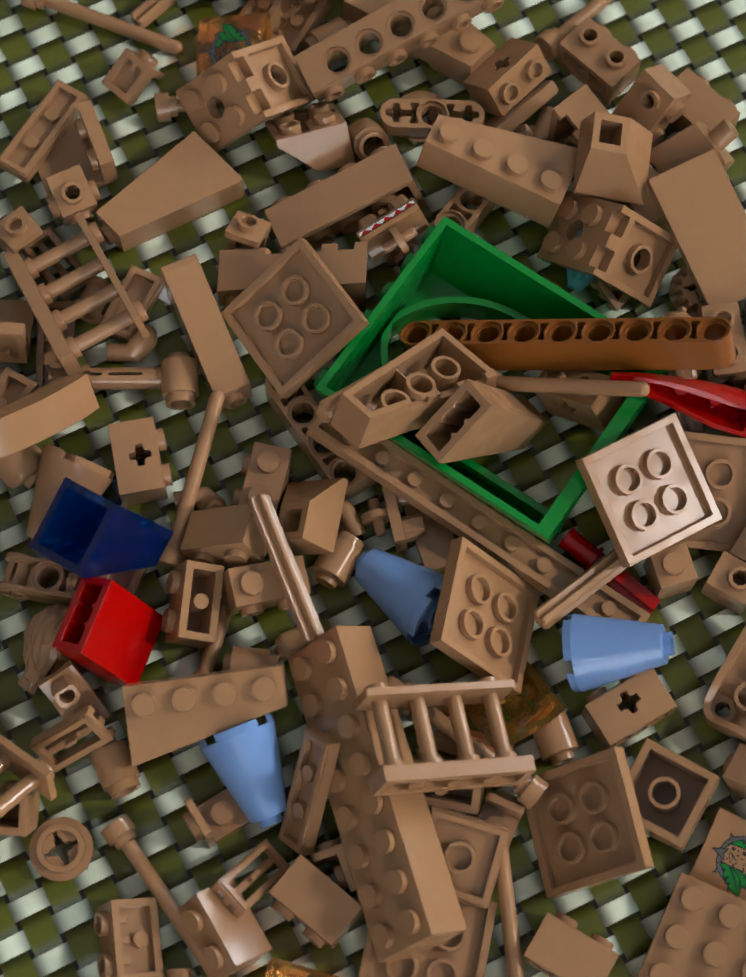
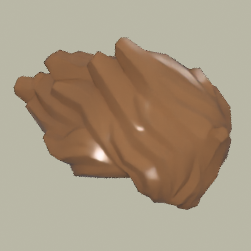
M59 603L47 606L34 615L32 620L26 625V629L23 632L25 670L17 684L21 688L27 687L29 694H35L39 687L38 680L55 673L64 663L70 660L69 657L52 647L70 604L63 605ZM72 660L75 666L79 669L81 665Z

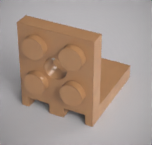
M283 35L230 52L175 91L198 135L216 153L261 123L307 106L316 100ZM216 98H219L224 105L223 114L217 110Z
M567 190L549 231L543 239L537 258L549 264L592 276L634 301L651 307L677 250V246L669 232L625 205L595 197L573 194L572 191ZM583 228L581 235L577 237L578 232ZM640 250V261L634 266L635 254Z

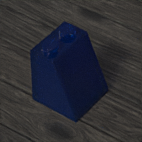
M65 477L29 547L82 578H90L155 567L173 531L131 508Z

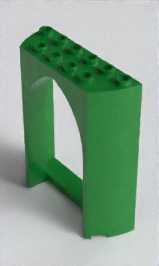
M443 216L437 226L431 224L425 231L421 239L422 246L416 254L410 252L404 259L400 267L401 274L396 281L390 280L383 287L378 298L380 302L373 311L371 309L365 311L363 315L370 324L335 355L337 359L330 369L324 367L314 381V386L317 394L325 399L388 363V352L392 337L399 334L406 324L414 321H430L440 318L508 320L608 317L448 217ZM591 370V371H594V372H597V373H601V374L610 376L611 372H641V373H653V374H664V375H666V373H667L668 370ZM623 396L624 403L588 454L622 438L639 413L644 414L651 403V398L647 396ZM421 428L388 439L547 544H550L553 539L556 540L559 537L566 518L587 490L582 475L577 468L550 509H548L472 459L439 463L415 436Z

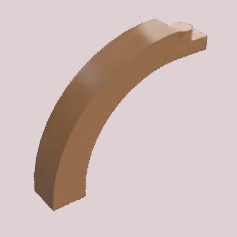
M87 373L58 376L33 393L0 408V458L39 443L74 425L99 409L100 407Z

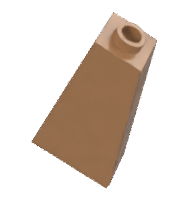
M193 131L95 212L99 224L98 228L106 243L109 245L115 243L125 252L239 200L245 195L243 178Z
M193 254L161 267L168 299L194 358L198 361V367L210 394L214 390H221L224 393L225 399L222 409H235L247 402L248 398L252 397L250 381L197 255Z
M466 379L415 436L433 457L443 464L524 449L548 421L525 396Z

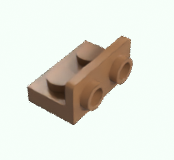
M738 301L703 306L700 311L701 317H722L729 321L736 350L735 361L724 369L712 370L713 376L716 378L728 376L731 387H745L746 340Z
M157 898L115 899L98 906L94 916V931L96 936L100 937L101 953L97 959L99 976L164 977Z

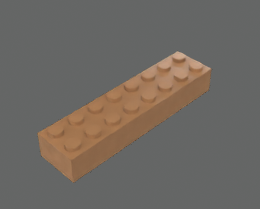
M335 625L287 660L307 727H317L341 743L328 797L378 963L414 958L466 931L467 927L424 792L371 797L368 780L384 763L373 710L353 711L352 703L364 691L366 686L378 682L388 684V679L371 626ZM389 709L400 760H404L405 764H414L397 709Z

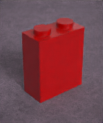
M82 574L52 647L108 683L124 686L128 683L139 682L160 632L163 616L112 579Z

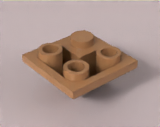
M316 102L307 106L305 111L297 113L291 111L265 121V127L279 149L319 172L339 168L348 163H355L347 122L333 103Z
M595 111L583 119L580 125L572 193L642 207L645 202L653 133L629 117Z
M334 478L288 483L280 509L279 521L293 556L334 553L348 484L347 479Z

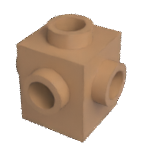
M80 164L45 178L47 189L50 193V197L45 198L54 219L60 217L64 227L73 224L74 227L80 226L74 216L80 211L87 223L94 219L93 215L98 210L96 201L101 200V195L93 179L86 180Z

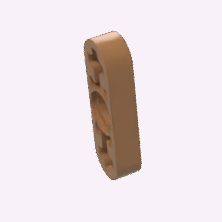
M392 98L384 102L380 109V125L382 129L394 136L427 137L433 125L426 124L422 120V116L428 111H435L445 116L453 113V118L464 120V114H471L472 122L484 125L485 118L482 106L471 100ZM393 112H400V122H392ZM412 112H416V123H411Z

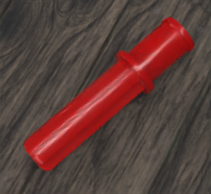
M574 527L558 544V547L565 550L581 563L585 571L605 556L603 553L605 549L603 547L600 549L595 547L578 533ZM625 570L606 584L650 614L660 602L657 596Z

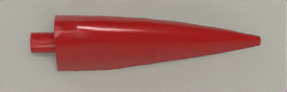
M611 372L610 374L611 380L646 382L650 387L647 397L686 414L711 428L746 438V390L673 375L641 372Z

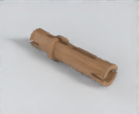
M82 364L84 371L82 374L87 373L93 390H162L161 366L90 368V364ZM48 367V383L58 376L68 375L64 368Z

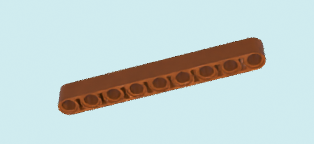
M722 317L432 320L411 322L406 324L399 332L400 342L404 352L443 328L486 365L494 368L496 371L717 370L730 366L736 359L731 324Z

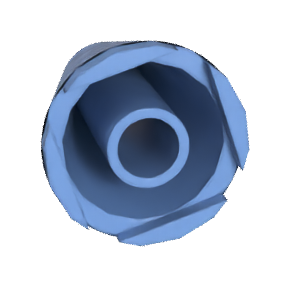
M378 548L364 551L355 563V580L415 647H423L429 644L444 574Z
M567 614L568 620L563 621L564 661H569L574 673L566 675L569 685L575 693L585 692L668 664L669 656L675 654L673 633L671 631L666 632L663 624L583 614Z
M272 712L264 715L267 722L259 725L255 718L213 735L216 742L210 745L207 744L206 739L197 741L201 751L250 824L259 822L261 828L282 821L281 812L286 811L287 805L276 724Z

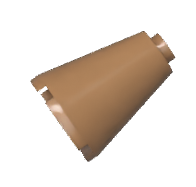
M45 443L41 452L26 529V536L32 538L30 546L49 554L52 553L53 548L62 550L111 484L115 473L80 456H75L68 452L65 453L63 449Z

